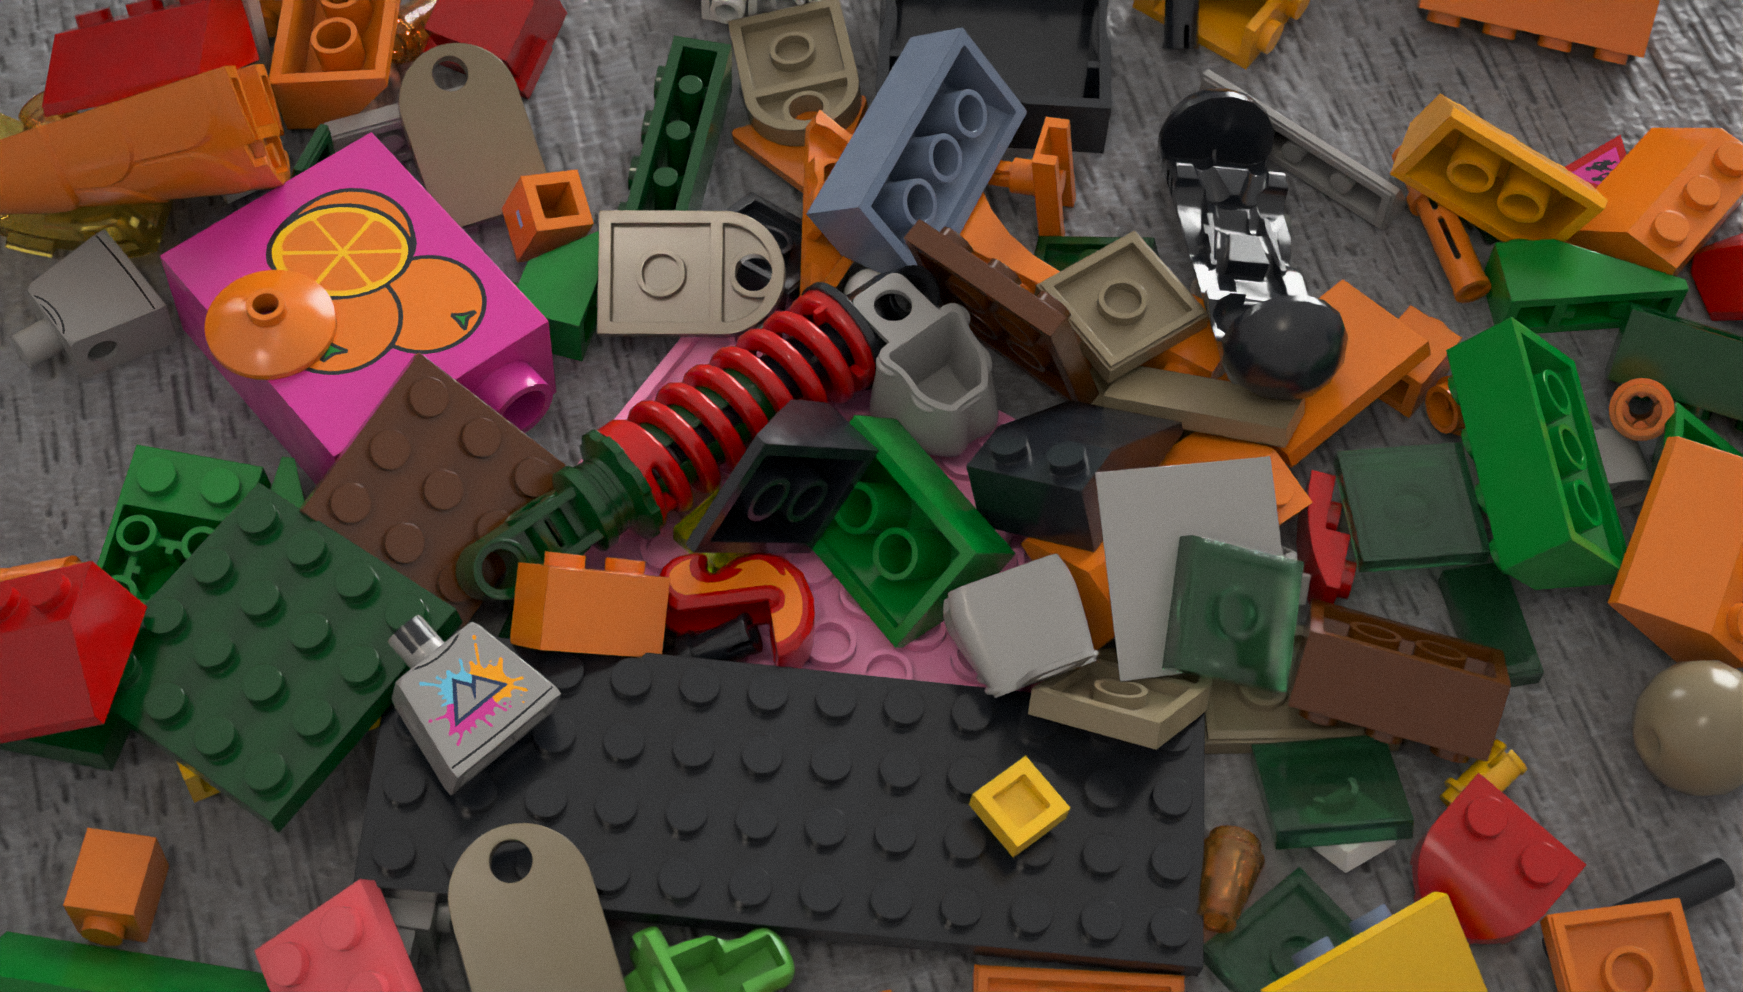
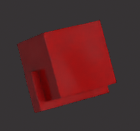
M437 0L424 27L429 38L422 53L448 43H466L479 46L494 54L506 65L515 79L520 96L529 100L553 51L552 45L568 13L560 0ZM444 61L439 63V65L466 75L464 69L455 62Z

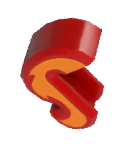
M692 553L676 557L662 568L659 576L670 578L665 625L677 635L689 630L701 633L734 619L741 613L747 612L753 619V623L747 627L768 624L774 666L801 669L810 658L814 643V597L803 572L783 556L767 553L745 554L737 556L716 573L708 572L707 556L700 553Z

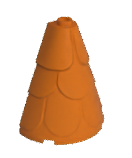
M254 64L238 70L235 65L223 66L0 139V215L61 213L92 206L168 203L173 199L240 194L247 191L275 189L278 186L284 185L285 182L290 180V160L286 150L284 151L279 137L285 135L265 65Z

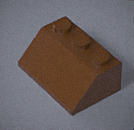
M1312 598L1289 687L1288 706L1299 709L1298 714L1301 717L1320 725L1335 726L1338 720L1364 727V733L1367 736L1384 743L1398 745L1402 744L1404 739L1429 745L1431 753L1448 761L1467 763L1469 758L1472 757L1487 762L1511 684L1504 651Z

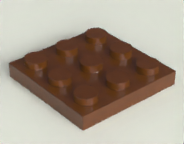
M921 219L914 224L904 236V240L917 265L929 270L936 278L940 288V308L949 303H956L965 307L970 314V330L978 341L1066 401L1073 400L1091 404L1098 397L1099 391L1090 373L1093 366L1082 354L1079 347L1082 340L1071 328L1068 321L1071 313L1058 299L1045 291H1041L1036 297L1020 286L1022 283L1020 278L1007 265L994 258L987 264L973 255L971 245L953 229L944 226L939 232Z
M419 352L412 357L302 504L299 512L316 522L320 521L456 608L463 621L456 629L458 631L467 625L483 602L468 596L458 584L456 563L460 554L466 547L503 524L515 511L537 497L554 490L552 483L553 474L567 465ZM490 552L483 561L482 575L486 583L494 587L506 570L503 559L498 554Z

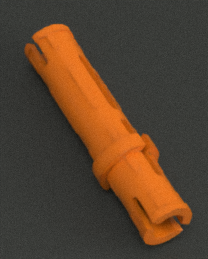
M1399 146V147L1393 152V154H1392L1393 162H1395V159H1396V157H1397V154H1398L1399 149H1400L1401 146ZM1405 184L1409 193L1406 197V203L1410 212L1420 217L1433 250L1450 282L1456 301L1459 303H1469L1486 295L1492 288L1491 282L1481 267V263L1459 215L1437 202L1438 208L1433 209L1427 196ZM1445 232L1450 233L1460 255L1459 259H1455L1444 235Z

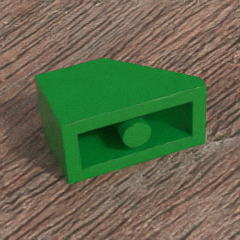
M599 231L528 260L519 283L513 282L549 321L551 348L554 355L583 361L596 329L598 313Z

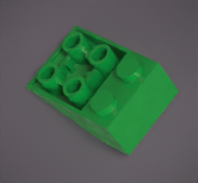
M137 444L97 565L142 603L146 604L258 483L271 489L272 485L264 467Z

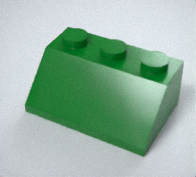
M855 415L849 423L872 443L879 452L812 550L895 648H903L944 621V600L948 598L950 591L1000 573L1016 553L897 419Z

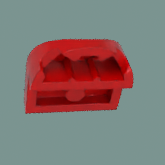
M1479 772L1423 834L1415 846L1410 860L1415 888L1414 902L1434 891L1448 894L1468 945L1473 943H1501L1503 945L1518 938L1543 917L1586 866L1581 859Z

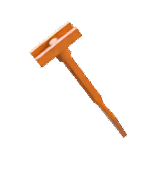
M863 95L857 117L845 129L852 136L868 108L867 99ZM804 112L795 119L810 120L813 119L817 112ZM1046 117L1033 158L1015 157L1013 162L1000 160L987 184L1008 187L1010 193L1035 196L1039 236H1065L1062 206L1074 207L1076 201L1070 120ZM751 124L735 128L732 131L733 141L736 145L803 193L805 146H786L771 142L757 133Z

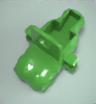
M651 926L636 932L632 936L635 947L631 949L629 955L635 969L624 978L627 992H777L786 988L792 982L795 975V966L784 941L776 932L769 928L753 929L741 938L728 941L708 935L669 946L660 929L656 926Z

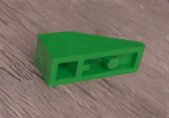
M1518 238L1507 242L1495 243L1484 270L1492 285V288L1486 294L1494 325L1513 317L1535 334L1620 328L1629 302L1676 316L1689 290L1686 279L1556 239L1527 240Z

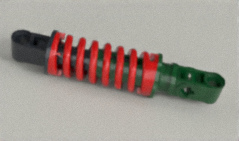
M908 265L878 274L846 296L835 287L824 282H815L805 288L802 295L792 302L789 311L775 312L765 320L762 329L748 330L738 338L736 346L722 347L711 356L709 364H696L684 374L682 382H669L657 391L655 401H640L630 409L627 420H611L598 430L592 429L581 436L582 442L579 447L583 462L574 467L565 466L554 473L552 476L554 490L530 501L511 514L503 524L462 551L456 563V578L459 586L468 596L477 600L512 599L515 597L518 562L544 565L545 552L584 555L591 546L598 550L606 551L618 543L619 535L627 529H630L644 539H653L661 533L660 529L666 525L669 511L673 510L677 513H684L693 507L694 495L690 485L697 491L711 495L720 488L721 473L719 468L730 475L755 436L791 399L826 403L830 400L837 404H844L853 398L854 393L872 389L877 367L876 359L880 350L887 343L869 326L863 315L853 304V300L858 294L886 275L898 273L903 275L933 305L938 307L940 288L936 278L929 270L922 266ZM891 293L878 298L874 304V309L883 319L898 321L910 314L912 306L908 301L907 308L904 311L897 304L895 294ZM783 333H785L789 338L784 340ZM757 351L763 353V355L759 358L757 357ZM490 552L498 554L503 559L506 567L505 578L497 588L488 585L482 575L483 561Z

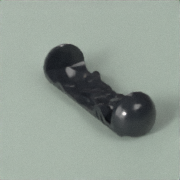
M1224 87L1203 89L1188 95L1172 108L1159 132L1157 154L1169 187L1222 365L1228 379L1233 384H1239L1260 397L1270 400L1288 401L1311 397L1331 382L1344 363L1348 341L1346 328L1340 313L1325 300L1308 296L1302 275L1296 268L1290 266L1291 237L1284 217V205L1289 188L1284 172L1267 169L1268 157L1273 146L1274 129L1266 109L1252 97L1242 92Z

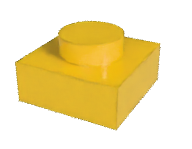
M1024 756L973 793L969 802V806L1013 858L1064 821L1071 809L1027 756Z

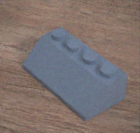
M963 27L910 37L806 214L842 256L879 273L908 265H917L904 240V236L919 219L939 232L946 226L958 234L961 233L1027 113V110Z

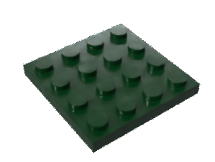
M258 483L145 604L147 609L108 713L270 828L280 833L393 703L392 695L395 683L410 668L388 644L390 637L407 621L417 615H421L437 635L446 642L463 621L456 608L320 521L316 522L300 513L298 507Z

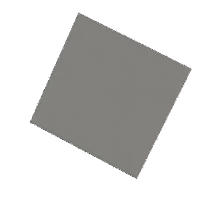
M1271 456L1095 472L1120 682L1295 658Z

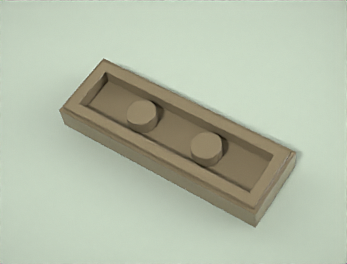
M1138 366L1111 383L1103 395V407L1182 422L1184 430L1284 448L1287 446L1305 413V398L1294 401L1270 400L1229 381Z

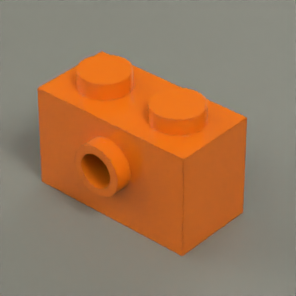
M545 552L544 565L518 562L510 634L511 644L547 651L642 657L645 653L662 654L670 578L645 574L646 561L605 557L604 570L585 568V555Z

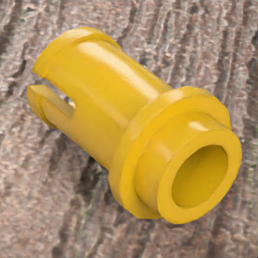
M1495 739L1488 761L1477 759L1456 780L1448 777L1444 781L1447 789L1439 797L1444 805L1448 807L1478 772L1503 792L1520 775L1527 771V767L1512 749L1506 753L1507 745Z

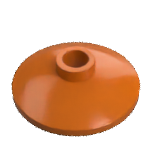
M265 270L245 275L226 286L212 301L206 314L204 329L206 341L212 355L224 368L245 378L275 380L298 374L315 364L329 349L335 336L337 320L330 296L316 281L292 271ZM267 311H274V312H272V313H270V314H266V315H263V314H262V313L267 312Z

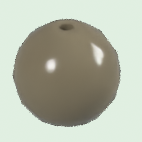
M1719 660L1677 662L1659 672L1647 682L1637 698L1632 711L1631 731L1635 748L1643 765L1656 780L1674 790L1691 796L1726 795L1743 785V672Z

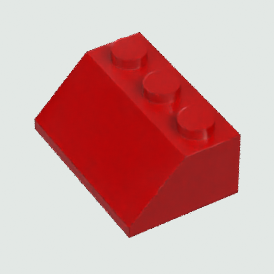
M138 0L125 4L128 14L113 17L110 7L75 15L77 27L60 32L54 36L42 108L45 117L98 107L223 66L235 65L236 69L260 60L242 0H179V3L164 6L162 0Z
M93 561L0 582V744L105 723L147 606Z

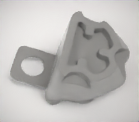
M898 273L886 275L854 298L853 304L863 315L869 326L887 343L880 350L876 359L877 367L870 399L871 417L897 419L927 454L942 457H956L960 455L969 443L977 438L988 435L995 429L998 422V399L991 371L992 358L987 349L980 344L970 330V314L965 307L956 303H949L938 309L911 282ZM885 294H899L908 299L912 310L902 320L889 321L876 313L874 309L876 300Z
M1058 554L1048 555L950 591L948 598L944 600L943 617L949 635L977 673V681L986 685L985 693L993 695L994 698L1097 661L1096 657L1099 655V652L1093 647L1077 585L1068 567Z

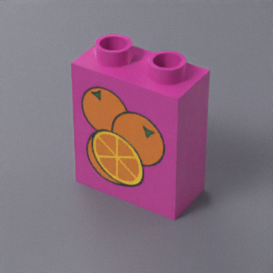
M372 132L288 180L284 185L276 187L160 255L183 330L288 453L295 458V461L316 485L412 357L419 352L524 433L532 429L544 417L552 403L553 394L556 393L549 321ZM265 270H287L303 274L316 281L330 296L336 313L337 325L335 336L329 349L311 367L286 378L256 380L239 376L227 370L214 358L205 337V318L212 301L226 286L245 275ZM267 311V312H264V313H262V314H263V315H266V314H270V313H272V312H274V311Z

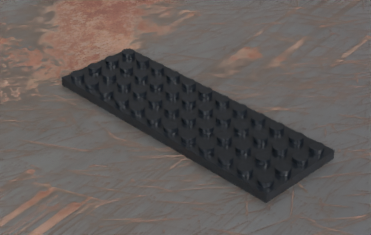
M495 637L555 685L561 692V695L553 712L452 796L443 787L394 704L392 703L381 716L353 883L359 879L375 880L377 887L381 889L385 898L448 904V888L455 865L463 852L476 839L500 826L530 823L557 831L578 848L590 868L605 919L749 933L753 929L769 928L779 936L1196 977H1198L1203 969L1205 713L1156 750L1029 715L1031 692L1013 691L994 698L993 695L985 693L986 688L655 653H645L642 657L547 651L513 645L510 643V638ZM1024 756H1027L1071 809L1064 821L1013 858L969 806V802L973 793ZM509 842L500 846L495 851L491 861L494 876L505 883H515L525 878L532 867L531 851L528 847L518 842Z

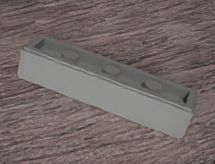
M1207 69L1202 74L1199 91L1207 88L1224 87L1249 95L1210 69ZM1249 95L1266 109L1274 129L1272 151L1268 157L1270 160L1383 231L1404 210L1406 199L1400 188Z

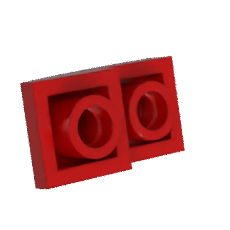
M1311 470L1305 492L1313 503L1298 514L1297 559L1298 564L1304 565L1303 573L1311 575L1307 596L1309 605L1312 598L1334 604L1336 597L1348 599L1357 562L1346 560L1351 535L1336 531L1342 510V503L1331 501L1336 476Z

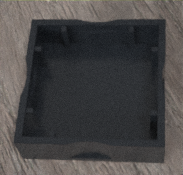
M881 0L876 95L910 37L963 27L1027 110L1008 148L1036 149L1045 118L1051 117L1070 120L1072 152L1104 153L1112 109L1111 43L1106 30L1110 0Z

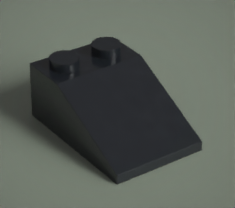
M791 399L755 436L685 545L693 553H811L879 450L829 403Z
M1069 400L1000 425L966 465L976 509L996 530L1095 552L1103 541L1095 472L1158 467L1182 435V422Z

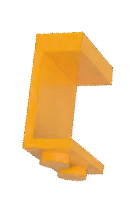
M1165 0L1133 1V8L1164 24ZM1199 0L1198 43L1246 70L1261 52L1269 54L1274 49L1282 35L1285 23L1290 18L1298 20L1306 10L1310 0Z

